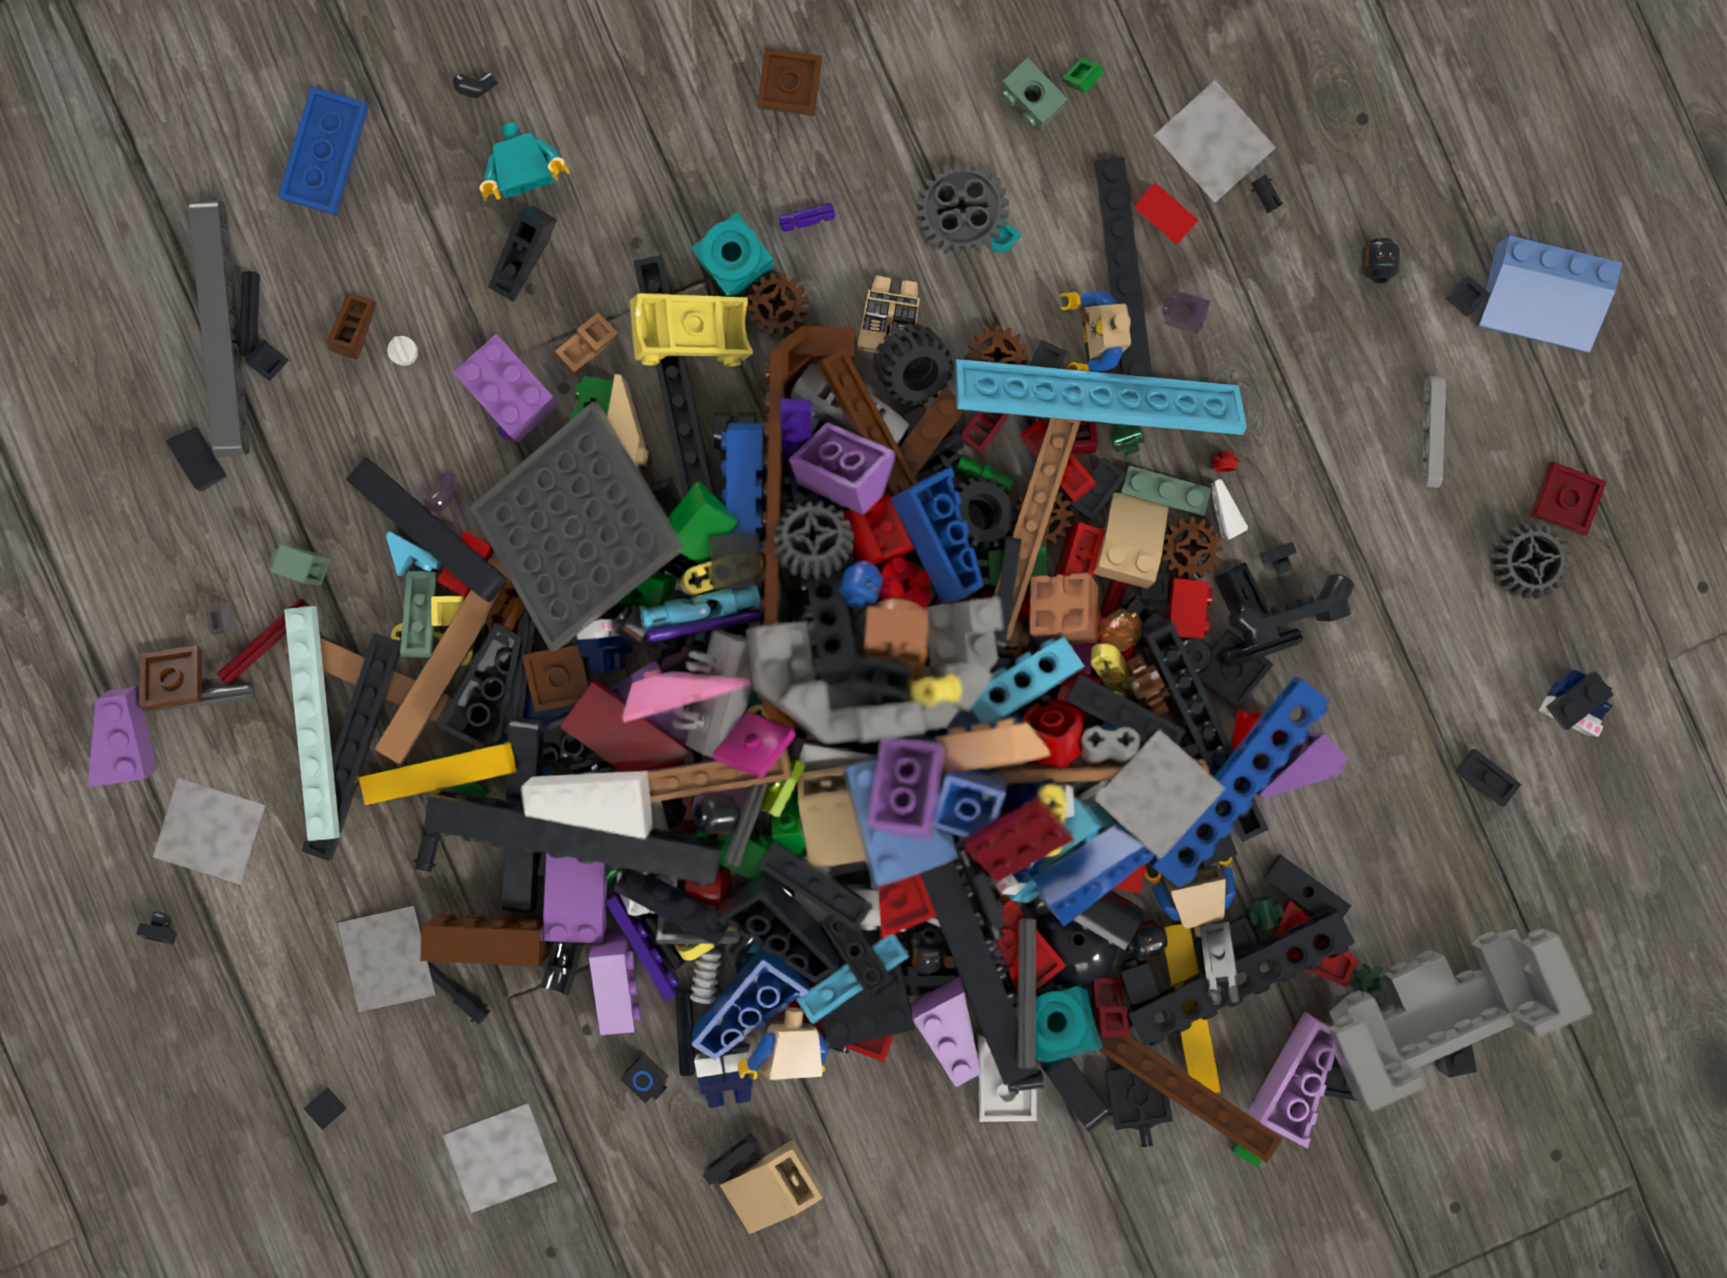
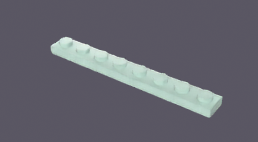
M317 606L284 609L308 841L339 838L340 832Z

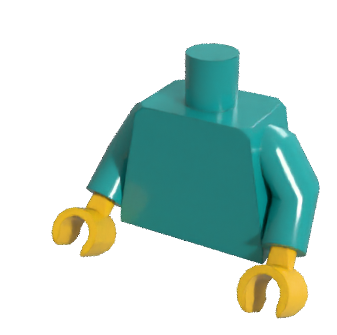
M508 123L501 127L505 141L493 145V154L488 158L484 182L480 185V191L484 201H487V197L491 194H495L497 200L500 199L499 190L505 198H509L555 183L558 180L557 174L559 172L566 171L568 175L570 171L559 152L545 140L535 139L532 133L521 135L517 123Z

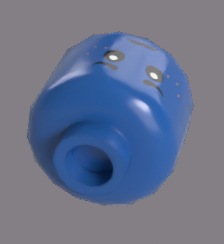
M856 562L855 565L847 567L839 589L841 595L847 599L846 603L858 609H862L864 605L874 604L882 585L881 574L878 573L876 566L867 562Z

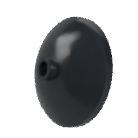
M1053 912L1039 915L1036 920V929L1066 964V967L1052 978L1067 984H1085L1104 975L1113 964L1118 946L1108 944L1102 936L1093 931L1082 929L1074 919L1066 926H1063ZM1076 934L1081 935L1083 938L1080 946L1075 945L1073 942V937Z

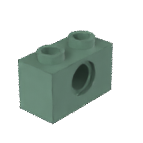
M1028 57L1002 81L1000 89L1002 92L1001 96L1005 102L1011 107L1015 105L1021 111V117L1024 122L1032 128L1035 126L1039 131L1064 109L1068 100ZM1034 92L1038 95L1039 100L1035 102L1028 101L1024 94Z
M280 544L279 548H276L271 556L270 564L272 568L270 572L303 584L321 586L331 559L300 547Z

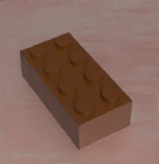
M443 912L438 913V917H432L430 921L422 925L420 961L539 966L549 956V941L544 939V921H542V917L527 916L525 921L513 920L511 915H497L496 919H484V914H467V918H456V913Z

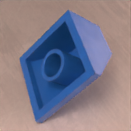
M982 768L947 772L938 801L935 828L968 837L995 822L1006 792L1008 776Z

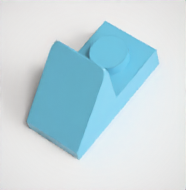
M389 531L386 535L398 576L405 577L415 559H417L415 562L417 566L431 572L432 568L442 570L444 565L422 546L395 532Z

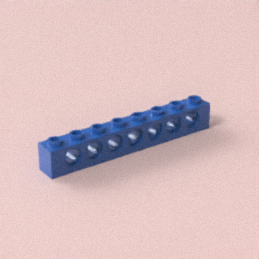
M1294 676L1213 777L1225 790L1161 859L1156 855L1153 856L1149 861L1151 866L1179 888L1184 883L1188 884L1197 873L1196 868L1202 860L1206 861L1212 856L1215 851L1214 845L1221 837L1225 838L1234 827L1233 822L1238 815H1243L1249 810L1253 802L1251 799L1258 791L1261 792L1268 786L1271 781L1270 775L1276 768H1281L1290 757L1288 753L1295 744L1299 745L1305 740L1308 735L1307 729L1314 721H1319L1327 711L1326 706L1330 701L1303 679ZM1299 706L1301 708V716L1299 719L1292 721L1290 712L1294 707ZM1277 730H1281L1283 733L1282 740L1277 744H1273L1271 741L1272 734ZM1263 753V764L1259 767H1254L1252 763L1254 756ZM1239 777H1245V786L1241 790H1235V780ZM1221 800H1226V810L1222 813H1216V804ZM1207 823L1209 825L1207 834L1197 836V828L1201 824ZM1183 847H1190V855L1185 859H1178L1179 850Z

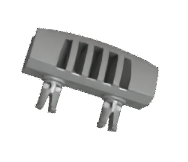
M811 363L797 381L790 399L811 400L812 431L820 421L824 424L827 422L855 434L819 366ZM870 394L895 442L899 445L910 424L894 410Z
M712 630L706 654L691 652L689 656L698 659L699 662H686L687 668L690 671H702V674L750 679L751 685L696 701L692 711L677 709L674 713L684 719L672 720L675 728L687 729L684 740L686 746L710 757H713L712 753L731 733L740 718L747 711L753 687L747 639L742 638L740 635Z

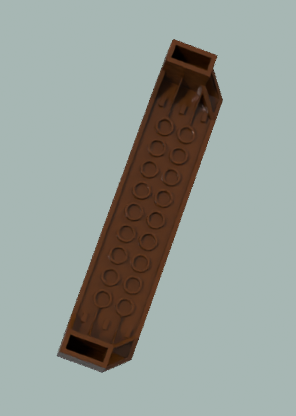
M801 326L770 350V363H766L767 385H770V392L765 394V410L769 414V421H765V439L768 442V451H764V468L768 471V480H764L763 497L767 500V509H763V527L767 529L766 539H762V556L766 558V568H762L761 583L765 586V597H761V615H765V626L761 627L778 625V584L781 585L782 559L776 557L775 550L778 548V545H773L772 540L779 536V533H776L774 528L779 527V517H783L784 465L780 416L781 399H785V393L799 380L811 363L817 364L819 361L845 348L854 364L855 327ZM759 694V702L763 703V711L776 723L793 728L794 731L797 729L803 730L807 733V739L818 740L804 727Z

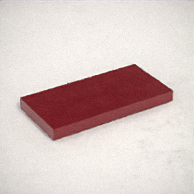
M595 679L560 726V728L622 772L651 771L675 767L679 765L690 750L688 746L646 716L624 722L622 716L627 702Z

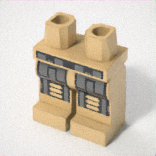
M875 277L872 290H868L857 350L878 354L877 347L879 343L883 344L885 342L884 337L886 336L887 325L891 326L890 336L894 333L893 329L897 327L904 329L905 324H911L915 327L920 298H917V282L902 281L901 292L898 295L889 293L891 278Z

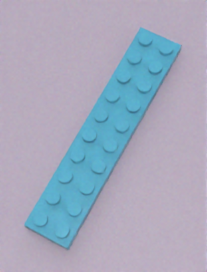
M956 359L954 367L957 409L1239 435H1243L1247 427L1239 385Z

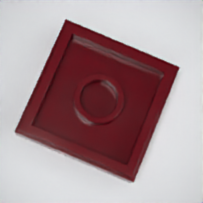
M1550 462L1530 516L1583 536L1588 535L1607 481L1562 464Z

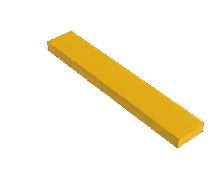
M506 743L362 776L359 778L364 803L369 805L428 792L437 788H446L517 772L511 743Z
M1181 922L1162 926L1166 932L1168 942L1167 947L1164 948L1170 986L1198 973L1191 929L1184 928ZM1185 999L1181 1004V1009H1191L1195 1004V999ZM1201 1018L1192 1022V1026L1189 1029L1179 1033L1186 1072L1215 1093H1220L1208 1020H1202Z

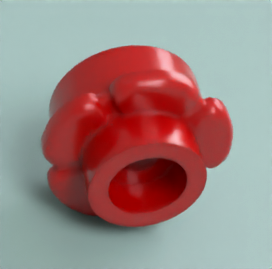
M1219 451L1216 457L1211 458L1213 470L1217 472L1236 471L1237 462H1240V459L1234 457V452Z

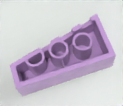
M1304 1011L1248 1112L1263 1125L1308 1149L1311 1140L1309 1134L1312 1124L1315 1125L1318 1116L1316 1110L1320 1096H1324L1326 1089L1324 1083L1328 1071L1332 1068L1335 1058L1334 1053L1337 1051V1047L1328 1029L1330 1025Z

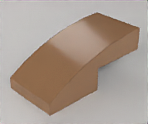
M598 312L577 329V333L555 351V356L573 375H576L618 333Z

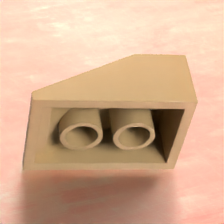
M615 374L607 418L639 472H641L642 467H647L649 450H646L645 439L629 384L621 375Z
M1114 492L1103 529L1105 530L1104 538L1093 574L1148 589L1156 580L1162 556L1169 507Z

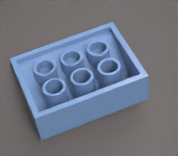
M1508 236L1497 243L1486 291L1490 294L1483 301L1477 326L1589 353L1615 294L1622 263Z
M878 756L842 766L872 883L879 886L894 882L958 859L951 832L934 828L933 841L904 838L868 828Z

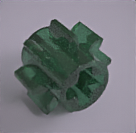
M1114 424L1115 430L1109 432V436L1115 452L1123 450L1124 456L1140 451L1138 445L1144 443L1140 426Z
M1264 896L1252 900V908L1246 910L1249 923H1252V925L1257 924L1258 930L1278 927L1280 925L1278 918L1285 916L1282 904L1278 901L1273 902L1272 896Z
M1363 963V969L1358 972L1353 971L1355 975L1354 981L1349 984L1353 988H1359L1358 991L1367 992L1376 1001V995L1380 993L1386 994L1384 983H1387L1389 979L1379 976L1382 969L1378 966H1375L1371 971L1370 967ZM1368 978L1373 981L1371 986L1365 983Z

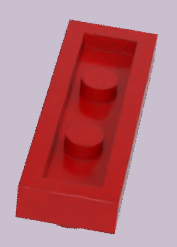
M1042 417L1019 435L1037 459L1048 428L1047 423ZM1070 452L1060 486L1072 501L1075 502L1097 483Z

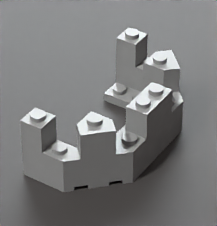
M1000 599L930 606L924 609L928 611L927 657L929 665L924 669V679L941 680L947 675H955L961 685V697L957 702L950 703L945 700L937 702L934 706H927L924 702H912L910 700L907 702H885L884 705L880 706L866 702L867 698L847 691V682L826 685L822 680L814 681L807 622L746 629L753 689L804 727L818 740L826 743L854 739L863 741L925 733L924 730L947 727L959 710L968 711L994 677L988 671L997 660L994 630L1003 629Z
M1517 929L1485 933L1471 944L1482 970L1474 972L1473 970L1464 971L1456 976V980L1444 955L1432 950L1422 952L1416 956V960L1410 963L1401 962L1395 964L1390 968L1391 971L1383 974L1397 1004L1395 1007L1394 1005H1389L1379 1010L1374 997L1367 992L1356 991L1348 994L1330 1011L1335 1025L1328 1027L1338 1049L1334 1054L1353 1097L1370 1112L1426 1088L1422 1076L1414 1070L1513 1025L1538 1038L1592 1014L1593 1011L1559 935L1545 929H1539L1527 935L1528 939L1521 941Z

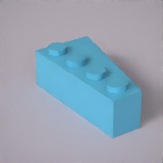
M1075 798L1074 816L1065 818L1064 823L1072 832L1074 841L1064 845L1057 855L1044 856L1019 870L1027 885L1016 895H1008L1010 900L1025 903L1034 900L1040 891L1033 880L1034 876L1115 826L1116 823L1106 809L1099 803Z

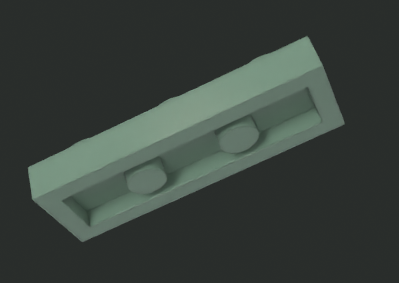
M1127 466V475L1123 480L1120 494L1201 517L1205 516L1212 488L1134 466Z
M407 571L400 649L402 657L432 658L434 626H432L431 597H436L437 572Z

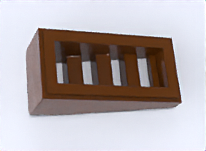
M348 292L326 342L332 352L358 359L377 304L376 301ZM352 306L365 309L364 313L351 310ZM351 317L360 320V322L358 324L349 321L348 318ZM345 328L355 331L354 335L344 332ZM341 340L350 342V344L342 342Z

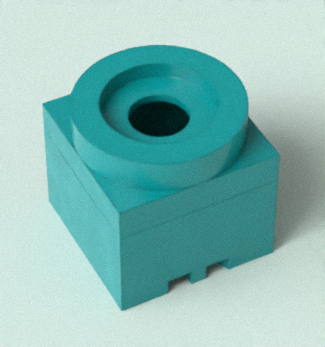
M738 212L725 222L713 226L704 238L691 247L695 259L725 297H738L758 282L760 277L766 276L775 269L773 258Z
M1076 986L1059 992H1048L1035 998V1052L1037 1060L1050 1063L1103 1048L1087 990Z

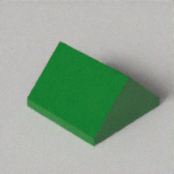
M697 482L667 518L685 547L679 553L699 564H704L709 560L739 523L736 517L701 482Z

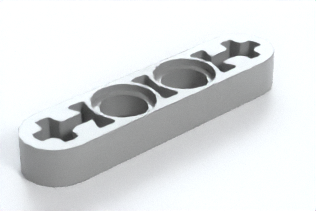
M1427 376L1423 387L1420 477L1421 485L1425 488H1439L1443 480L1446 381L1444 376Z

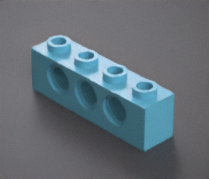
M1065 636L1057 641L1054 637L1039 646L1041 651L1032 656L1028 652L1015 661V667L1008 671L1004 667L992 674L994 676L992 681L989 682L968 710L975 724L989 723L991 727L996 722L1004 719L1080 672L1084 665ZM1040 661H1048L1053 667V672L1045 673L1041 671L1038 663ZM1014 677H1025L1028 681V687H1017L1014 683ZM999 691L1003 695L1004 701L999 704L993 703L989 699V692Z

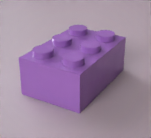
M497 334L453 372L505 432L518 443L561 405Z

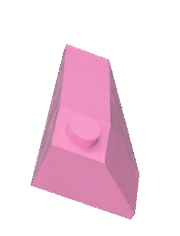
M660 669L643 673V680L632 683L622 716L623 721H631L751 685L750 679L678 671L661 674Z

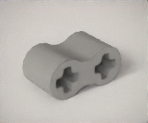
M1097 727L1090 728L1084 732L1082 737V757L1086 762L1094 765L1109 760L1127 765L1138 753L1139 735L1135 730L1126 727L1112 732Z

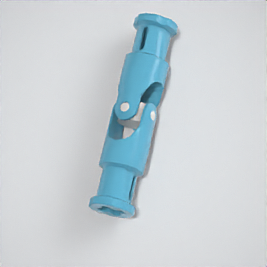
M750 583L749 587L732 590L727 588L694 596L692 599L666 601L664 605L647 609L643 606L640 607V615L643 629L646 633L647 630L662 626H673L693 622L694 620H705L736 614L737 610L754 607L759 609L761 600L756 583ZM708 599L717 600V606L712 611H710L706 600Z

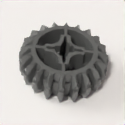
M809 500L807 507L802 508L797 503L795 512L787 509L785 512L786 518L779 517V527L774 528V531L779 533V536L772 540L773 545H778L775 555L778 559H782L781 565L783 568L790 567L793 575L802 571V577L805 579L808 573H813L814 578L817 580L820 572H824L829 577L831 575V568L839 571L841 569V562L847 563L849 559L848 553H851L853 549V544L851 543L853 541V533L849 531V521H844V514L842 512L835 514V507L833 505L824 509V503L820 501L817 507H813ZM806 525L802 530L796 531L798 528ZM811 532H813L814 539H816L815 548L812 547V541H810ZM831 549L827 553L820 555L822 551ZM798 552H804V553H806L808 556L802 555V554H800V553H798Z
M1525 522L1521 523L1519 528L1517 526L1510 527V534L1502 533L1500 535L1503 543L1498 542L1493 545L1499 553L1491 554L1490 557L1493 560H1497V564L1492 565L1491 569L1499 570L1500 574L1496 575L1494 579L1496 581L1504 580L1501 587L1503 590L1511 589L1512 596L1516 597L1521 594L1522 599L1527 600L1531 596L1534 599H1541L1543 594L1550 596L1553 594V588L1560 589L1562 587L1559 579L1563 580L1569 577L1563 570L1572 566L1571 563L1565 562V557L1571 556L1572 553L1563 551L1568 542H1558L1561 533L1558 531L1551 533V526L1549 525L1541 528L1539 522H1534L1531 526ZM1534 539L1542 543L1548 553H1543L1539 549L1538 543L1534 542ZM1520 542L1518 556L1512 559L1514 549ZM1532 557L1533 559L1541 558V560L1534 561L1530 565L1529 563L1521 564L1522 561H1527ZM1547 563H1550L1547 574L1543 579H1541V577L1544 576V566ZM1514 568H1517L1523 572L1524 579H1527L1528 583L1524 582L1517 576V574L1514 571Z

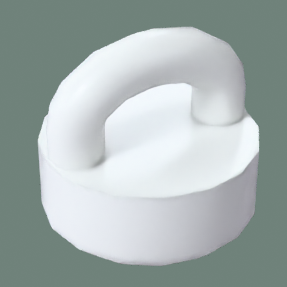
M395 336L388 344V356L398 365H410L418 357V347L408 337Z

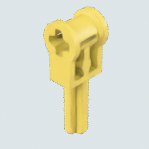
M947 675L941 680L925 678L922 682H911L907 701L924 702L927 706H934L937 702L945 700L954 703L959 701L961 697V685L955 675Z

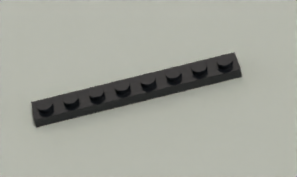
M1125 157L1096 160L1094 164L1111 296L1116 299L1117 304H1126L1128 316L1131 320L1129 326L1131 344L1121 355V374L1152 377Z
M373 633L332 757L340 835L400 657L401 641L379 633ZM306 836L302 852L329 861L333 859L339 838L308 841Z

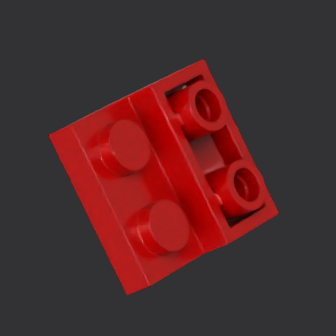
M890 495L878 499L864 515L852 509L844 513V521H849V531L853 533V541L851 542L853 544L852 554L856 562H867L879 569L888 561L914 549L890 500Z

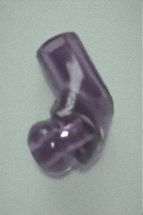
M441 474L440 489L424 499V506L428 510L433 512L442 511L454 501L456 475Z

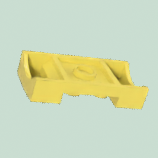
M637 293L630 300L635 359L640 360L642 365L650 366L659 364V360L667 355L717 356V361L724 362L725 367L741 365V361L753 354L752 347L747 338L745 325L748 298Z

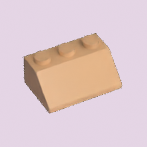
M1014 719L996 722L997 728H990L989 723L972 725V731L970 732L965 731V726L947 729L948 735L936 737L937 743L942 744L946 752L943 773L1018 763L1050 755L1048 748L1027 723L1015 725Z

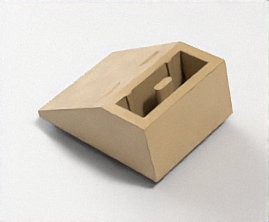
M842 767L802 773L798 779V803L808 861L817 868L866 861Z
M794 1139L720 1183V1187L749 1234L794 1216L823 1199V1187Z

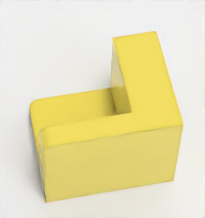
M431 597L432 626H449L466 597Z

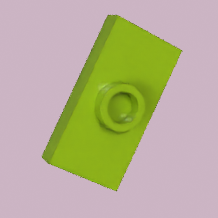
M789 758L792 771L791 779L769 782L760 807L764 812L776 817L780 816L805 768V764L796 759Z

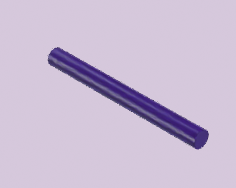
M759 610L651 629L646 631L647 640L652 642L761 621V613Z

